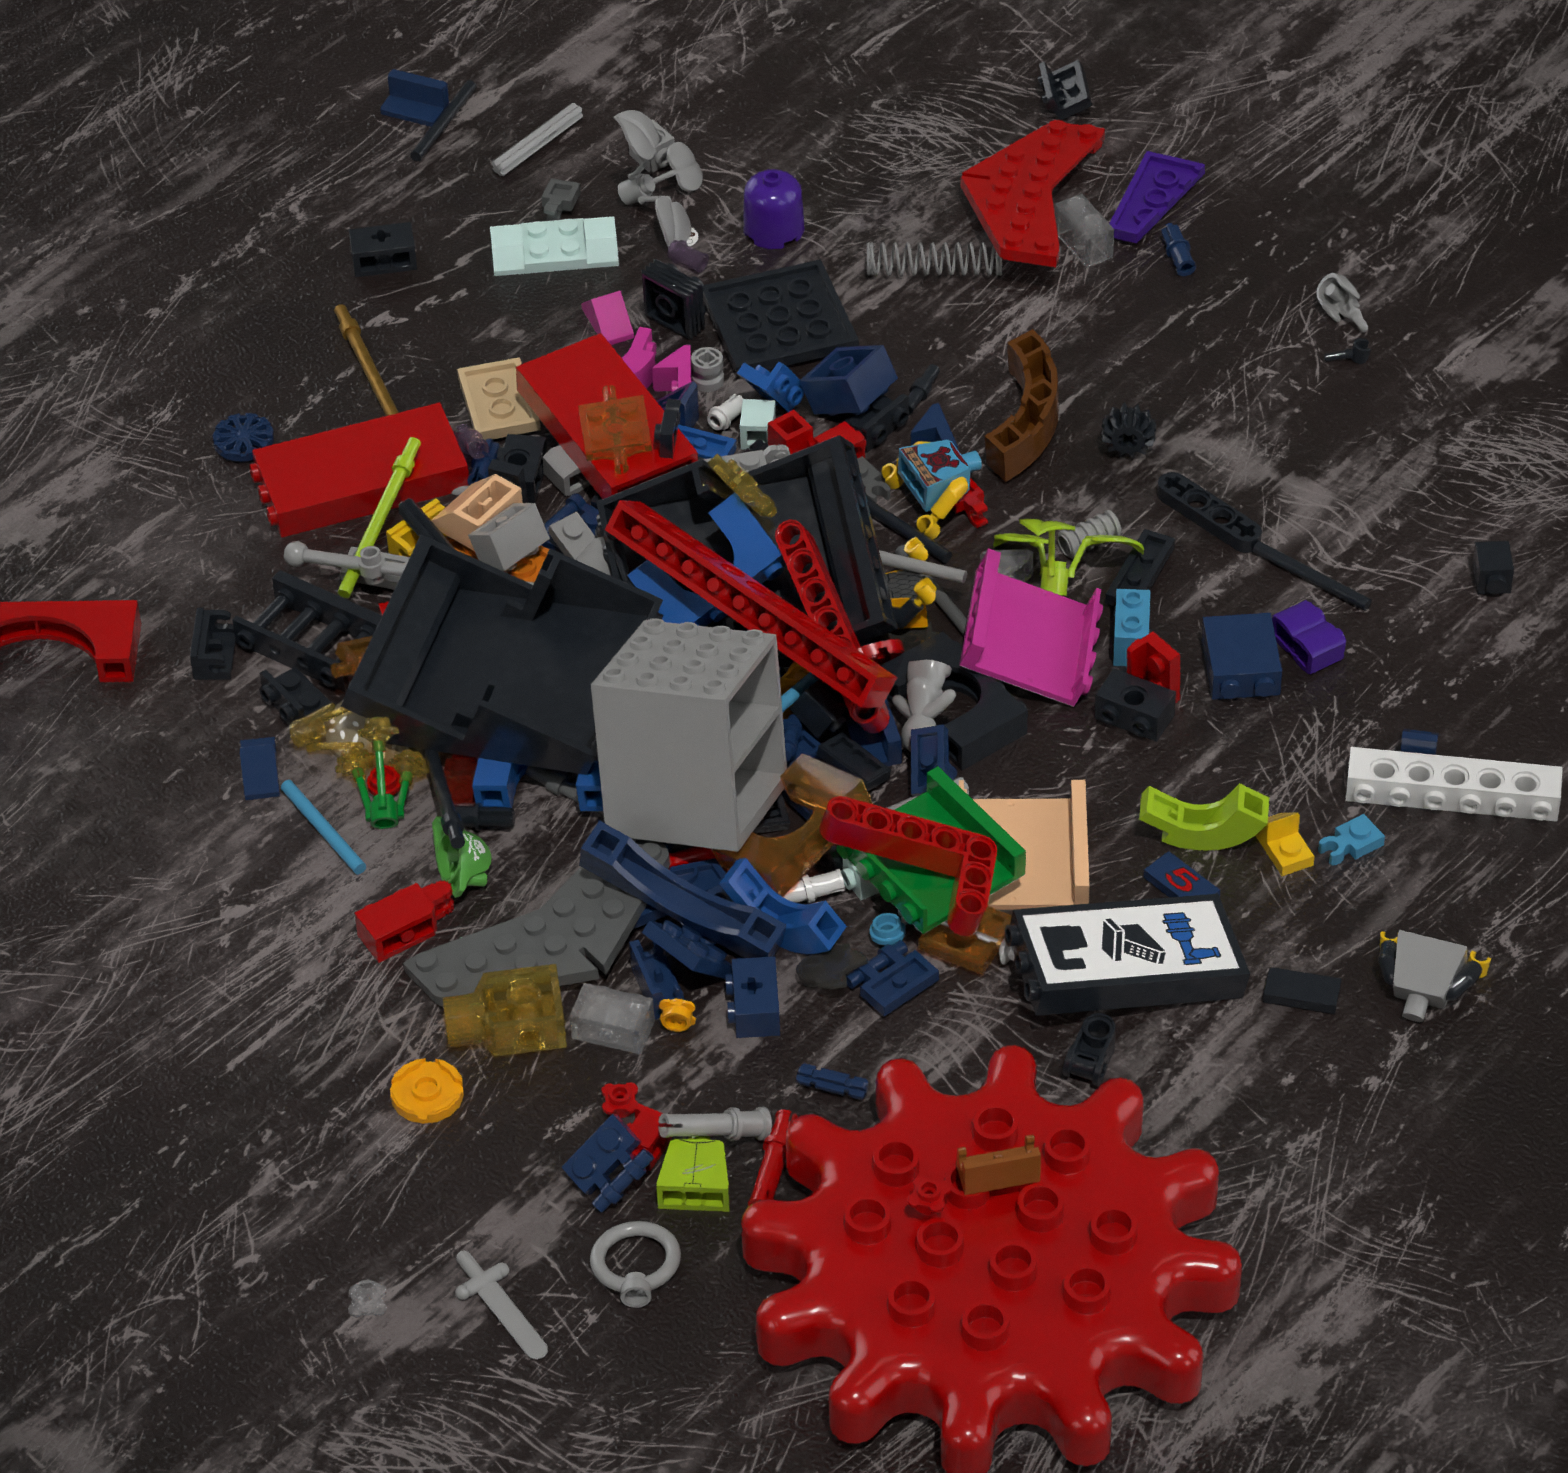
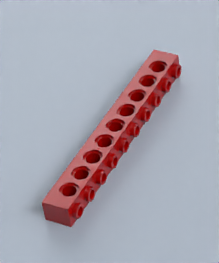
M619 500L605 531L748 630L757 629L763 633L776 634L777 649L861 708L883 706L897 679L895 675L640 501Z

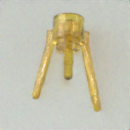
M330 703L304 718L293 721L289 727L290 736L295 746L298 748L306 747L308 753L319 750L363 749L365 744L363 742H320L321 738L326 735L324 722L349 712V710L343 707L334 709V703Z

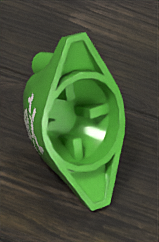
M436 816L432 822L436 861L442 881L445 880L449 884L451 883L452 894L455 898L461 897L466 886L485 887L487 884L485 872L492 860L491 852L486 843L477 835L463 830L464 846L459 849L453 848L449 836L443 831L441 825L442 817Z

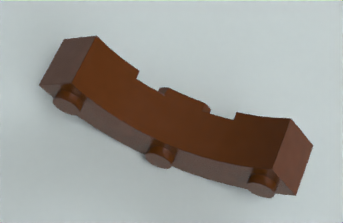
M1034 329L1007 342L1009 372L1016 378L1023 390L1021 406L1015 416L1011 414L1003 424L985 435L986 464L1005 482L1021 473L1041 455L1049 444L1058 423L1059 394L1057 368L1052 360L1049 347Z

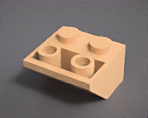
M494 474L471 484L431 521L441 533L474 550L468 535L513 503H523L522 490L517 485Z

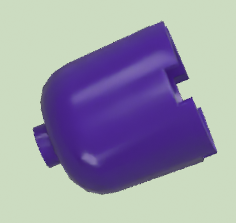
M767 169L758 172L745 185L743 232L745 236L748 235L754 239V245L766 249L784 248L785 242L791 241L794 238L795 241H798L804 233L802 189L797 179L786 171Z

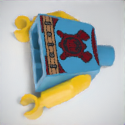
M950 440L936 442L918 441L912 446L899 448L897 464L888 463L882 467L881 471L882 476L885 478V483L890 489H897L905 482L925 512L932 511L931 515L920 516L916 523L921 533L924 532V535L932 540L940 533L937 521L940 518L944 519L961 497L969 491L970 473L980 470L982 467L981 458L977 451L961 455Z

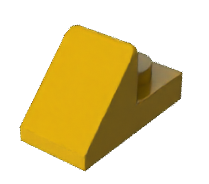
M1279 813L1268 817V824L1255 835L1281 876L1314 866L1315 856L1298 832L1299 813Z

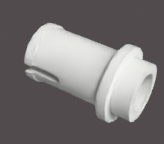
M733 394L720 406L712 407L707 416L709 425L715 430L729 428L731 421L741 414L744 398Z

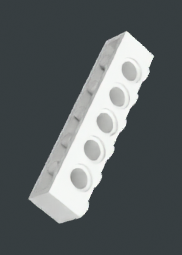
M1351 747L1346 801L1557 822L1561 801L1563 767Z

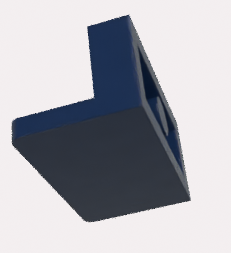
M392 69L387 76L389 96L380 107L382 115L431 127L449 104L447 82Z
M886 699L885 704L889 711L890 719L886 728L881 732L869 733L851 717H846L848 721L845 723L851 739L883 764L891 766L902 763V740ZM871 708V713L865 714V720L873 716L875 708Z

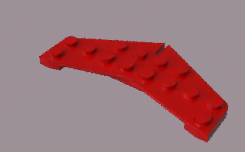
M1052 120L962 172L960 186L999 257L1015 262L1049 267L1057 266L1060 247L1052 198L1053 189L1088 153L1095 154L1102 147L1105 138V128H1098L1091 124L1077 125L1066 123L1062 120Z

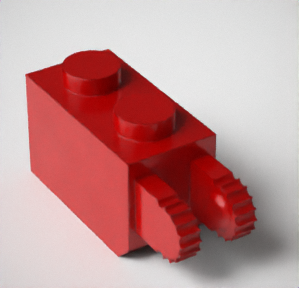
M440 880L423 888L418 883H415L354 913L357 935L378 963L435 936L437 931L436 921L445 917L446 914L449 915L454 910V901L450 897L453 892L451 883Z

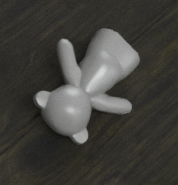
M927 659L909 661L907 667L908 701L900 695H895L892 699L893 706L908 719L901 731L902 750H909L911 752V729L937 726L933 718L941 714L954 701L956 692L953 689H948L945 692L942 690L945 679L951 674L952 668L949 665Z

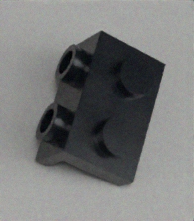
M1079 60L1053 72L1050 71L1045 61L1039 63L1041 75L1038 76V81L1042 90L1046 93L1042 95L1043 102L1049 112L1054 110L1059 120H1063L1093 106L1084 67Z

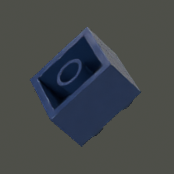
M884 345L836 347L799 382L814 414L835 416L840 413H852L853 415H859L866 412L870 408V404L877 397L887 393L888 387L898 377Z

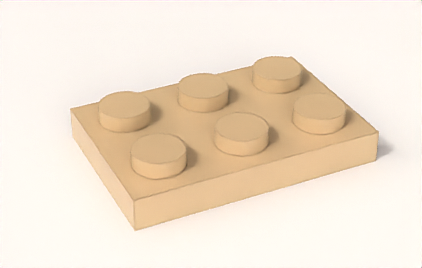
M520 357L457 369L458 380L477 442L485 441L489 438L493 440L507 437V434L518 435L541 430L538 416L517 391L516 366L522 364Z

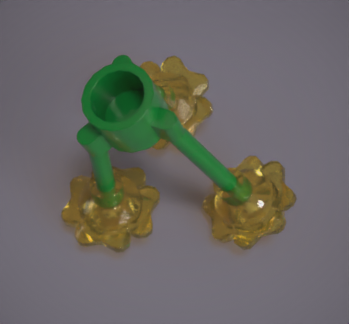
M388 717L366 719L364 728L357 730L359 737L372 742L373 753H369L367 749H362L359 746H352L350 749H344L341 752V757L336 759L337 765L335 767L336 773H341L344 777L351 775L353 782L357 783L365 808L366 821L370 822L372 827L378 829L396 827L399 823L398 819H404V805L408 787L413 784L414 778H424L426 774L430 773L426 760L423 759L422 754L418 751L413 752L410 749H406L399 754H394L393 758L389 759L388 764L400 775L399 783L401 787L397 802L394 800L393 795L386 794L383 752H386V741L391 738V735L399 733L398 727L391 726ZM376 756L378 794L373 797L371 802L365 784V771L373 767L372 762Z

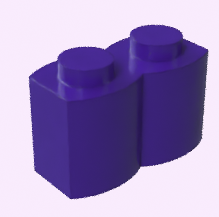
M1305 600L1272 615L1276 642L1285 651L1291 653L1295 662L1306 673L1312 674L1344 658L1346 638L1343 632L1327 622L1323 611L1319 607H1315L1311 602Z

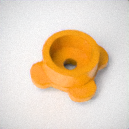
M663 999L660 1001L659 1008L662 1009L660 1021L666 1029L681 1032L695 1024L696 1018L692 1014L695 1010V1004L691 1001L683 999Z

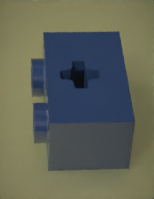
M775 956L732 959V974H725L726 995H734V1002H727L728 1024L736 1023V1037L780 1036Z

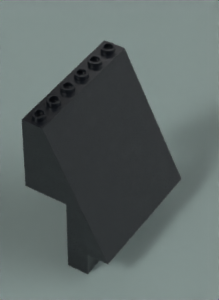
M840 435L733 478L701 459L596 502L599 512L597 523L603 535L619 500L640 501L728 562L734 564L732 545L709 515V512L736 492L777 547L776 529L786 520L791 519L800 522L811 533L860 646L874 643L873 638L898 629L854 444ZM800 534L795 535L791 539L790 545L795 544L799 540ZM616 539L627 574H630L647 559ZM605 541L603 551L607 561L610 563L611 576L623 581L610 543ZM813 563L807 564L803 568L802 573L808 572ZM786 565L781 575L771 581L767 579L762 583L763 586L807 615ZM675 579V581L682 589L695 593L694 591H692L691 589H689L688 587H686L681 582ZM825 591L817 594L814 602L820 601L824 597ZM728 615L718 622L712 621L706 626H727L732 630H748ZM838 620L832 621L827 629L829 631L834 629ZM778 650L779 666L782 668L790 667L795 661Z
M421 534L340 707L378 723L372 739L373 742L377 738H381L382 743L587 775L593 763L599 765L591 684L644 620L663 618L664 615L658 612L663 599L551 548L534 585Z

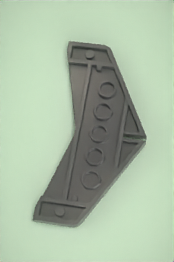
M631 838L667 869L670 867L669 851L662 842ZM580 867L540 909L418 953L403 963L404 970L437 1005L442 1007H451L600 979L598 969L585 956L606 975L647 903Z

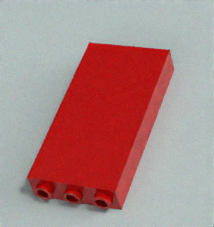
M602 333L516 366L517 391L602 499L698 461V452L679 428L673 459L660 457V444L654 443V431L656 423L662 424L664 410Z
M441 403L252 450L254 463L249 464L250 474L253 483H260L257 488L262 505L268 504L269 506L266 507V513L270 526L276 525L282 538L374 514L393 474L392 466L398 455L402 454L410 437L419 439L421 445L413 460L415 466L410 476L404 479L391 509L399 508L400 502L408 498L418 503L449 495L454 489L469 485L467 480L469 477L468 464Z

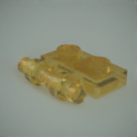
M716 454L708 462L711 468L741 500L751 506L760 516L773 517L776 514L777 508L773 499L763 494L762 490L757 487L758 482L745 469L743 470L735 460L731 458L727 462L720 455Z

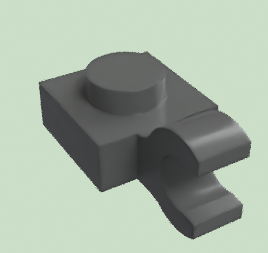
M550 179L541 196L542 206L544 207L543 211L545 214H548L545 221L560 220L562 210L572 211L581 194L580 183Z

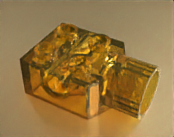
M556 964L483 973L473 993L442 997L449 1048L483 1044L495 1057L567 1047Z

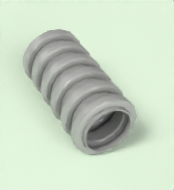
M1106 510L1102 515L1097 514L1094 518L1086 519L1085 523L1079 522L1076 524L1075 531H1060L1058 533V543L1062 552L1068 558H1074L1085 536H1121V525L1117 516L1110 510ZM1103 543L1087 546L1084 553L1086 550L1090 551L1095 546L1099 547Z

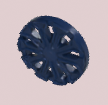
M254 413L231 415L227 420H221L215 427L213 432L214 448L219 455L228 460L239 462L253 460L252 450L257 449L255 448L256 446L262 448L273 445V428L265 417L260 418Z

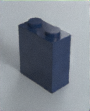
M1271 613L1203 617L1201 641L1212 700L1280 695L1282 668Z

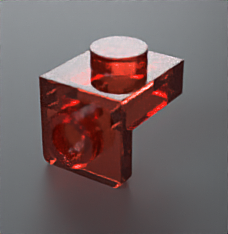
M455 754L451 758H446L443 770L454 804L475 803L472 784L478 762L476 757Z

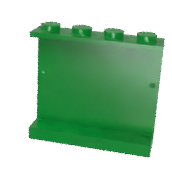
M938 766L927 772V792L895 809V811L991 838L997 846V856L990 895L1025 875L1026 850ZM835 844L839 855L843 859H848L857 868L860 876L866 881L869 880L879 890L882 898L886 902H891L901 912L904 920L909 924H913L922 934L947 921L955 877Z

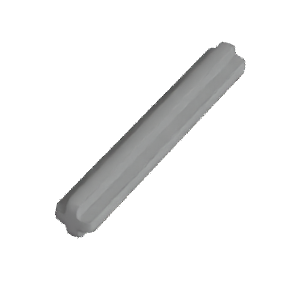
M571 103L492 162L494 173L504 176L579 121L583 117L582 108L575 103Z

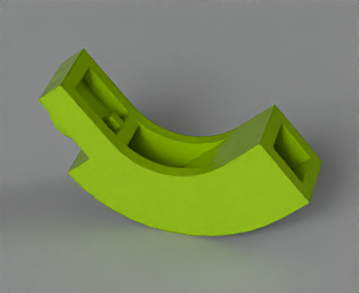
M1239 783L1222 800L1200 805L1180 801L1148 786L1141 794L1139 820L1162 830V842L1169 845L1204 851L1225 849L1248 841L1268 824L1269 797Z

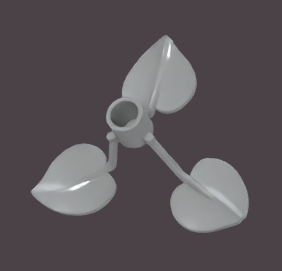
M635 110L621 112L613 118L621 126L634 154L644 161L634 172L628 174L627 180L619 183V196L626 205H632L636 202L640 204L655 202L657 217L669 249V254L677 251L689 239L691 235L690 220L679 202H672L670 196H651L652 192L655 190L656 183L676 175L677 182L682 190L687 192L697 190L703 180L701 168L695 161L692 151L685 144L674 142L667 149V159L673 170L655 178L648 174H642L641 172L657 155V151L654 148L659 143L657 130L650 118L644 113Z

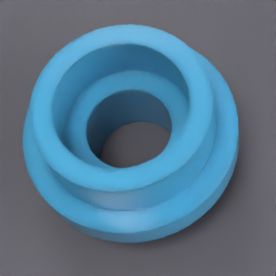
M883 913L876 916L870 926L871 939L880 945H893L902 940L906 934L904 923L901 922L899 916L893 913Z

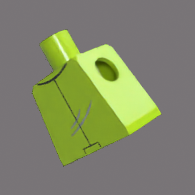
M688 1136V1139L675 1138L670 1141L656 1185L658 1209L729 1212V1184L725 1149L722 1141L710 1140L711 1136Z

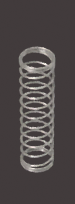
M868 242L867 275L872 276L874 273L877 276L879 274L883 249L885 270L888 276L892 272L895 252L899 275L902 276L904 274L907 250L910 270L913 276L917 273L920 251L924 275L927 276L929 274L932 250L936 273L940 276L946 249L949 274L951 276L954 274L958 250L961 273L965 276L971 248L974 274L976 276L979 275L982 251H984L986 272L990 276L993 269L995 248L994 246L992 247L989 268L986 245L984 242L981 243L976 269L974 248L970 242L967 247L965 267H963L961 245L957 242L951 270L948 244L946 242L943 243L940 267L938 268L936 246L932 242L930 244L926 270L922 243H918L915 267L913 269L910 243L907 242L905 244L901 270L898 245L894 242L888 270L885 244L883 242L880 244L876 269L874 244ZM996 252V275L1001 276L1002 258Z

